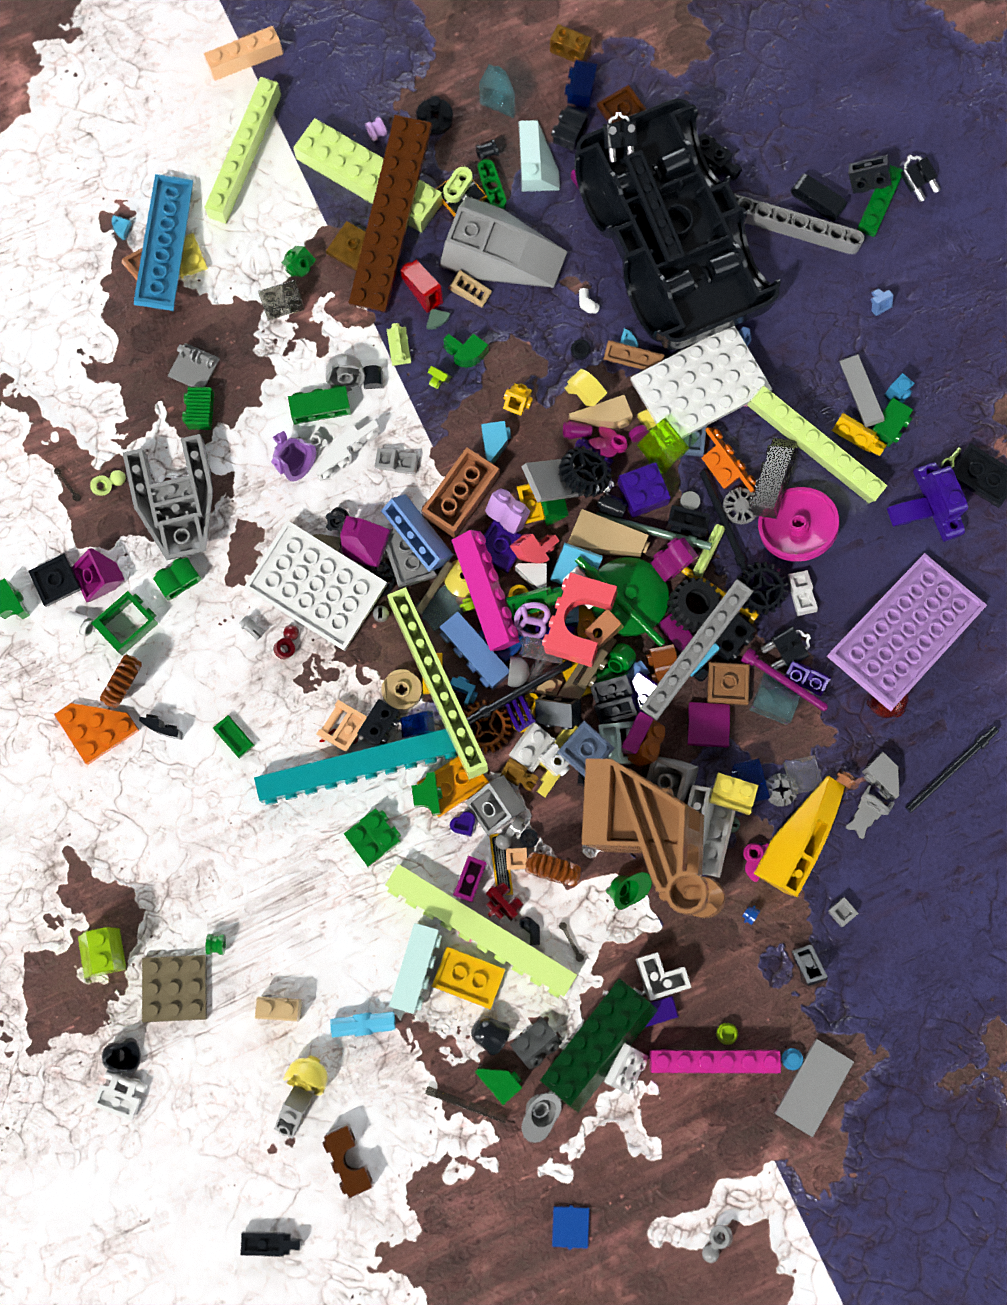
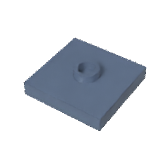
M583 721L557 753L585 777L586 759H606L615 748Z

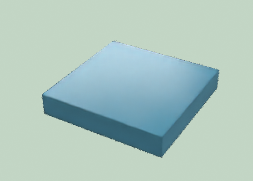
M564 543L550 580L563 584V579L579 566L575 562L579 556L597 570L603 557L602 555Z

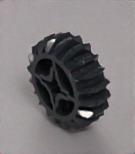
M576 446L568 450L561 458L558 467L560 469L558 475L562 476L561 482L566 483L565 488L570 487L572 493L577 492L579 497L584 495L585 498L590 496L594 498L600 495L609 486V481L612 477L610 475L611 468L608 467L609 462L604 461V456H599L598 451L593 452L591 447L586 449L585 446L580 448Z
M766 561L761 564L754 562V566L748 564L747 570H741L743 576L736 577L748 586L751 577L755 575L754 583L749 588L753 590L752 594L756 595L760 605L753 602L749 597L742 606L743 609L749 608V613L757 610L759 615L761 613L768 615L769 611L771 613L776 612L775 607H782L779 601H786V598L782 595L789 592L784 590V586H787L788 582L782 581L786 576L785 574L779 575L781 572L780 568L774 570L775 564L768 566ZM762 572L768 574L774 583H768ZM761 586H769L764 588V590L754 591V589H758ZM775 590L772 599L768 602L769 593Z

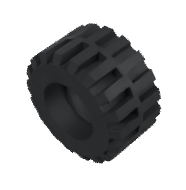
M690 578L688 581L685 580L679 584L670 594V599L667 601V605L670 606L667 612L672 614L670 617L671 621L676 620L677 623L675 625L677 627L682 625V630L685 631L690 629V632L699 630L721 601L718 599L721 596L720 592L716 593L715 590L717 588L715 585L711 587L709 585L711 582L708 580L703 582V578H698L697 580ZM686 596H694L701 601L703 606L702 614H695L688 609Z

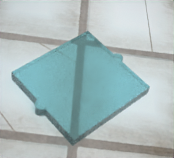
M444 585L437 590L422 615L423 620H426L432 630L436 631L456 612L462 614L463 611L457 604L456 597H452Z

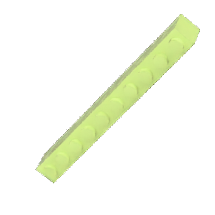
M406 587L388 594L389 605L469 780L488 772L486 760Z
M399 864L385 884L389 888L387 892L396 898L399 895L406 898L405 903L414 909L419 906L424 910L423 915L431 920L434 917L442 921L440 925L449 931L452 928L460 932L458 934L460 938L467 942L472 939L478 943L476 948L484 953H487L488 950L495 954L494 959L502 964H505L506 961L512 964V970L521 976L525 972L531 976L529 981L539 987L542 984L549 987L547 992L557 998L560 995L565 997L577 974Z

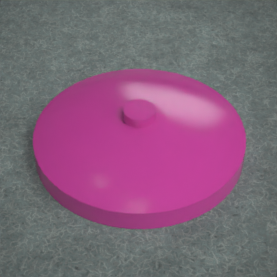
M808 487L789 488L774 495L762 508L758 520L759 535L767 550L776 557L787 561H807L826 552L836 540L839 532L838 511L833 501L816 489Z

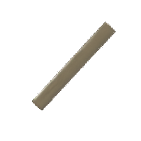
M447 561L417 606L416 611L419 615L423 614L452 569L453 565Z

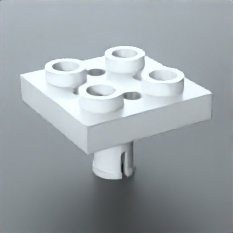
M624 1043L604 1082L630 1095L631 1091L636 1087L641 1071L647 1065L649 1056Z

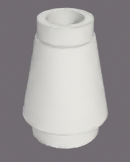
M68 611L64 617V621L80 635L89 636L95 629L91 624L93 619L73 611Z

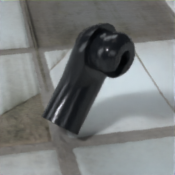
M530 917L521 918L519 926L530 934V945H540L539 924Z

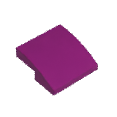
M689 702L687 745L728 748L730 704Z

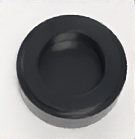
M579 339L572 343L571 355L575 359L584 360L589 356L590 345L587 341Z

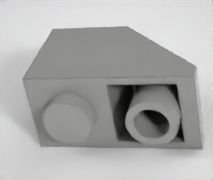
M882 752L861 772L868 783L871 785L875 784L880 789L879 793L885 799L892 801L899 796L898 766Z
M294 1085L283 1103L274 1130L293 1139L313 1095Z

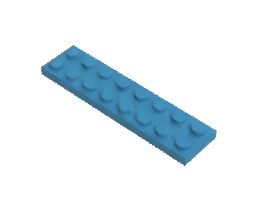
M155 174L134 305L174 311L193 180Z

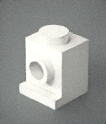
M552 744L537 759L553 776H558L559 774L563 776L569 771L570 767L568 766L569 763L557 753L559 750L557 744ZM556 757L561 760L559 765L554 763Z

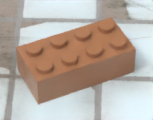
M466 447L422 508L423 517L453 538H456L500 476L499 468Z

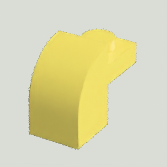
M580 369L572 376L565 387L569 394H577L586 406H595L607 394V391L599 381L583 369Z

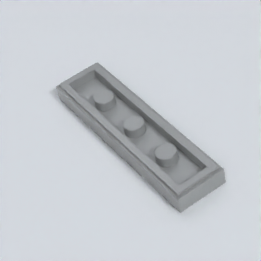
M859 355L839 361L865 428L885 421Z

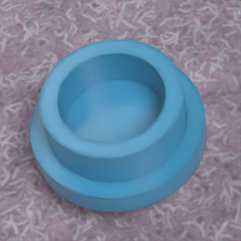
M789 1048L783 1052L781 1061L785 1068L797 1070L803 1063V1056L797 1049Z

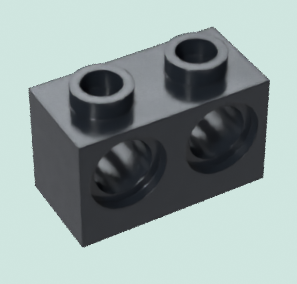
M737 614L717 639L716 643L721 649L716 654L726 663L730 658L734 661L741 653L739 648L743 644L747 646L755 638L752 634L756 629ZM735 629H743L745 636H738ZM722 643H729L732 650H724Z

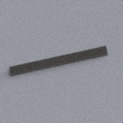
M427 1086L425 1094L504 1124L508 1115L430 1086Z

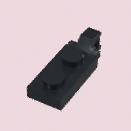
M241 1232V1256L283 1257L284 1255H290V1250H300L302 1248V1239L291 1238L290 1233Z

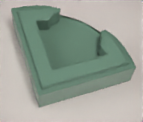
M431 309L427 329H437V327L447 323L450 313Z

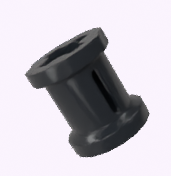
M494 139L481 146L479 144L475 145L479 161L493 155L499 156Z

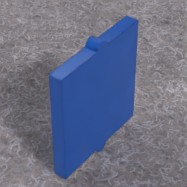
M573 1205L569 1207L553 1206L552 1247H568L569 1250L572 1248H588L589 1208L573 1207Z

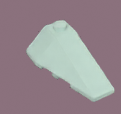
M538 120L519 121L522 191L559 190V171Z

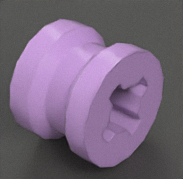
M380 117L376 118L372 123L368 122L365 124L372 141H376L379 136L384 137L387 135L385 125Z

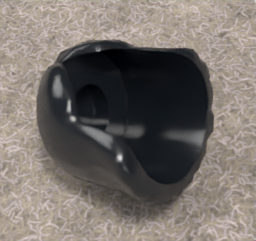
M491 1017L478 1019L471 1029V1036L474 1042L484 1048L490 1055L498 1054L510 1034V1027L506 1022H500Z
M127 1038L109 1043L102 1052L103 1066L112 1072L134 1073L137 1071L141 1058L137 1040ZM120 1050L124 1051V1059L120 1061Z

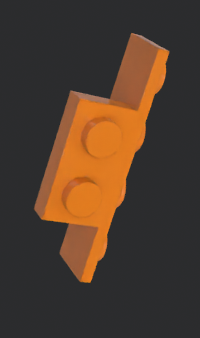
M706 428L705 431L716 446L701 458L721 486L727 489L740 478L750 492H757L759 490L756 486L758 484L752 475L749 476L747 474L744 463L740 459L737 460L733 455L735 453L733 448L722 440V433L717 428Z

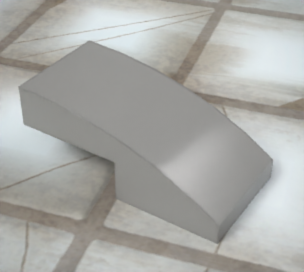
M378 448L374 467L386 471L416 474L419 455L417 453L398 452L396 449Z

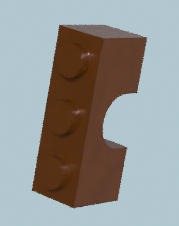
M350 1124L324 1136L325 1141H322L326 1153L331 1154L333 1159L331 1166L334 1173L340 1176L342 1182H339L343 1195L347 1194L350 1199L373 1188L375 1184L366 1164L359 1168H353L346 1162L345 1155L347 1150L358 1144Z

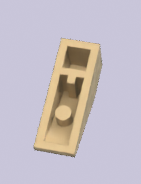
M625 395L595 406L570 413L569 420L592 425V427L614 429L628 426L632 421L633 415Z

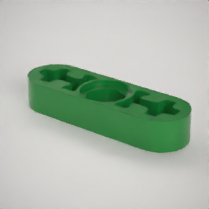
M484 159L478 164V175L484 192L487 195V201L493 206L505 209L506 197L495 165L491 160ZM484 167L489 169L490 176L487 177L486 171L483 170ZM494 182L497 184V188L493 190L488 189L487 184ZM495 195H497L498 201L501 202V205H497V203H495Z

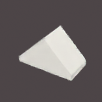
M518 563L515 566V571L534 590L547 587V563Z

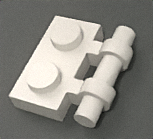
M107 1070L104 1078L111 1080L109 1086L100 1084L92 1106L132 1121L141 1102V1099L135 1097L134 1094L136 1090L144 1093L147 1085L141 1083L137 1078L131 1079L123 1076L121 1072ZM118 1084L129 1087L127 1093L117 1090Z

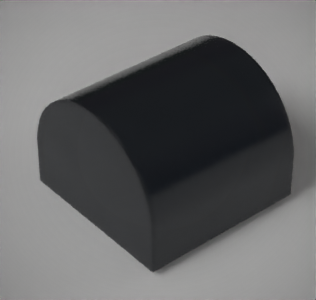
M378 365L365 366L363 368L365 374L364 389L383 388L382 367Z

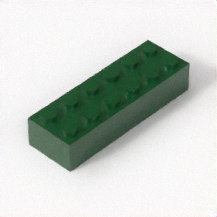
M619 978L540 1081L569 1107L579 1113L607 1077L623 1044L631 1046L658 1010Z

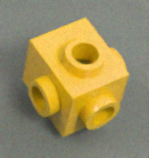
M514 383L505 392L503 409L522 415L525 409H529L532 404V390L524 384Z

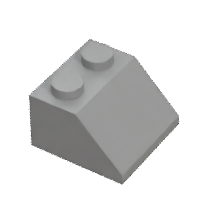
M504 775L489 782L465 802L488 836L526 810V807Z

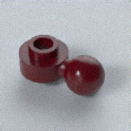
M294 625L286 626L283 630L284 638L274 644V654L279 659H288L295 653V645L292 641L298 638L299 630Z

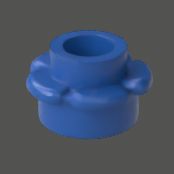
M756 905L753 908L748 906L742 916L745 918L744 923L747 922L751 925L754 923L760 913V910L755 908Z

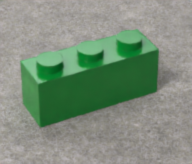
M335 385L331 389H314L308 393L296 392L292 396H288L291 419L294 425L351 415L346 386Z

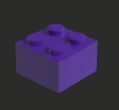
M656 462L619 475L617 483L624 501L628 503L627 508L631 518L669 504L671 497Z

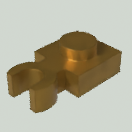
M512 758L508 760L500 775H504L507 781L516 786L522 783L528 791H532L535 786L534 784L539 779L535 774L526 773L528 768Z

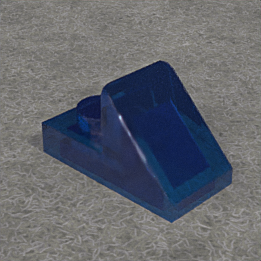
M427 710L401 718L402 738L415 737L435 731L433 711Z

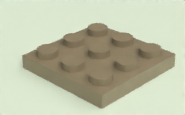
M207 955L142 958V1022L207 1019Z

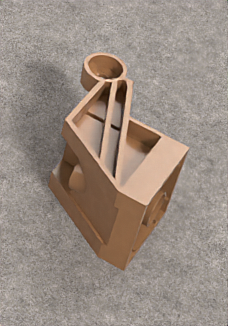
M586 759L582 845L604 852L643 853L651 879L656 887V892H659L661 900L668 901L670 907L675 911L687 915L711 918L719 914L725 904V892L718 882L702 876L704 815L676 798L671 788H661L634 770L626 768L612 759Z

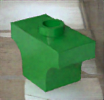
M7 579L0 580V617L5 620L12 615H18L22 619L30 616L22 602L24 597L21 592L15 590Z
M435 772L426 773V778L421 784L411 785L414 807L428 808L433 816L441 815L439 799H443L442 789L437 787Z

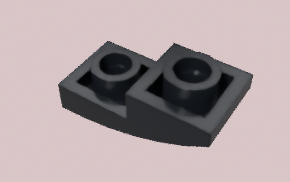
M146 714V717H139V721L152 731L168 738L182 740L183 732L177 729L175 725H165V728H163L164 722L158 719L159 716Z

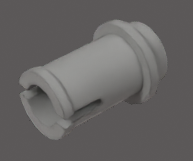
M246 615L239 623L241 629H245L256 641L261 638V634L264 635L265 630L253 621L252 616Z

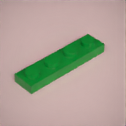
M890 165L892 185L874 190L857 228L858 231L872 237L876 235L900 181V172L903 171Z

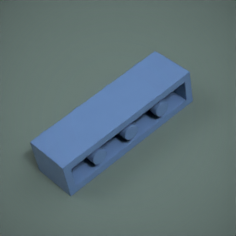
M406 494L391 498L381 510L429 572L443 567L454 555Z
M456 612L439 627L441 631L440 637L446 643L450 642L455 647L452 649L459 658L463 657L468 662L466 666L472 673L477 672L481 677L479 681L485 688L490 687L493 691L508 678V667L493 651L489 650L485 641L459 612Z

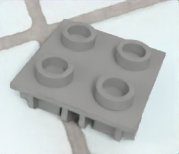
M187 343L180 344L177 348V352L180 353L168 377L190 387H205L220 358Z

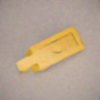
M842 413L832 429L834 433L861 449L873 452L879 456L887 445L879 440L875 431L868 427L865 428L863 424Z

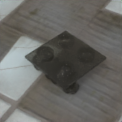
M295 280L258 291L268 321L305 310Z

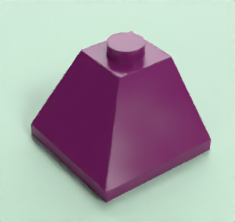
M346 516L340 533L343 555L357 564L379 567L391 530L365 519Z
M89 548L72 566L82 588L81 592L86 603L116 590L125 580L118 564L93 548Z

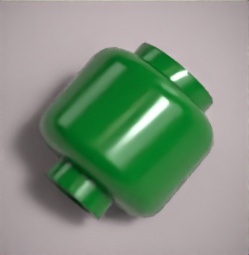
M623 643L615 645L606 658L609 660L607 663L608 667L615 673H626L636 661L634 650L629 645Z

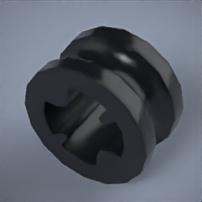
M532 829L524 830L520 835L521 844L526 848L534 847L538 842V834ZM526 833H531V836L535 837V841H531L532 844H527V841L523 840V836H527Z

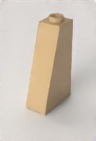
M582 509L568 544L585 550H591V552L596 554L640 558L642 553L646 554L650 542H647L649 535Z

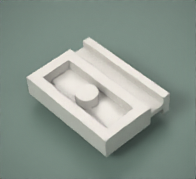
M532 723L514 746L509 756L533 773L540 763L537 758L556 739L551 737L550 734L536 723Z

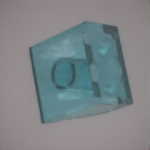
M489 64L479 82L480 104L514 118L515 92L507 72L501 67Z
M763 673L749 710L788 725L792 721L800 696L770 675Z

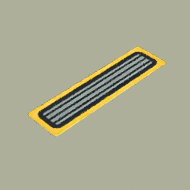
M499 834L489 835L495 885L497 886L504 882L510 889L505 896L513 895L511 872L507 870L506 849L502 850L496 846L495 839Z

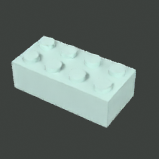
M414 923L389 1007L415 1014L417 1010H421L424 1002V997H421L422 991L428 988L431 978L427 974L429 968H434L437 958L433 954L436 947L440 948L443 938L442 935H439L440 930Z

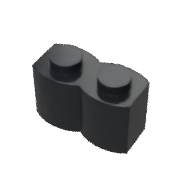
M567 105L565 110H561L558 118L560 122L558 125H554L551 136L553 137L554 144L574 151L588 122V112Z

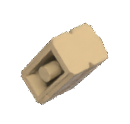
M259 996L256 998L255 1019L300 1021L302 999Z

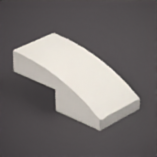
M808 571L788 574L790 591L797 616L817 612L818 607L812 592L813 585Z

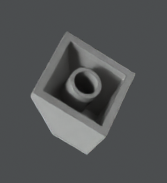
M658 756L657 760L650 764L647 779L661 788H671L673 795L684 802L691 792L692 785L695 784L699 767L681 760Z

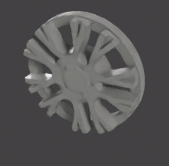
M739 487L731 490L723 501V509L727 518L736 524L752 522L760 511L759 497L745 488ZM741 492L747 493V496L742 497ZM751 495L753 498L748 501L747 498ZM731 496L735 500V502H730L727 500ZM755 501L756 506H751L750 503ZM735 511L736 515L731 517L729 512ZM748 513L751 518L746 520L744 514ZM739 514L742 515L741 520H738Z

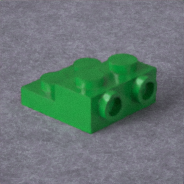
M376 808L344 833L367 867H370L401 843L398 839L401 837V834L395 826L390 828L387 824L389 820L383 810L378 811Z

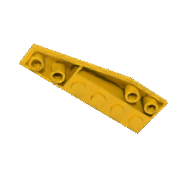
M827 776L774 835L753 874L785 894L798 897L826 842L845 786Z

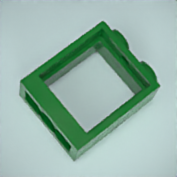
M129 591L124 593L91 622L122 656L159 624L154 619L157 615L149 607L145 609L141 605L144 601L136 593L132 595ZM133 603L148 621L126 641L121 643L106 625L129 604Z

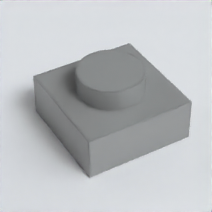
M845 897L828 910L840 927L845 926L858 914Z

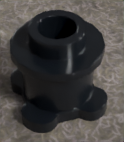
M336 507L327 513L326 528L329 531L337 530L341 532L346 516H349L347 510Z

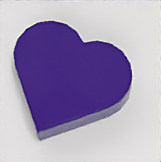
M465 811L460 817L453 818L450 822L451 830L454 833L471 837L475 824L474 814Z

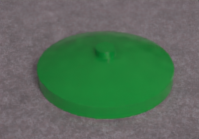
M625 557L612 560L598 570V574L608 584L617 586V593L652 628L658 625L667 611L669 592L666 582L663 581L651 564L641 559ZM614 602L610 612L624 626L616 635L632 637L645 634L646 632ZM595 606L591 608L596 620L606 611Z

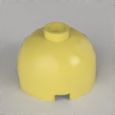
M308 1056V1058H299L292 1062L283 1080L288 1079L287 1084L291 1087L295 1085L306 1092L313 1090L315 1091L314 1095L319 1096L324 1093L328 1074L325 1067L320 1064L319 1058Z

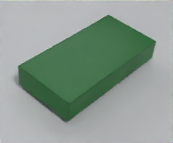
M229 715L213 727L214 731L239 759L255 746Z

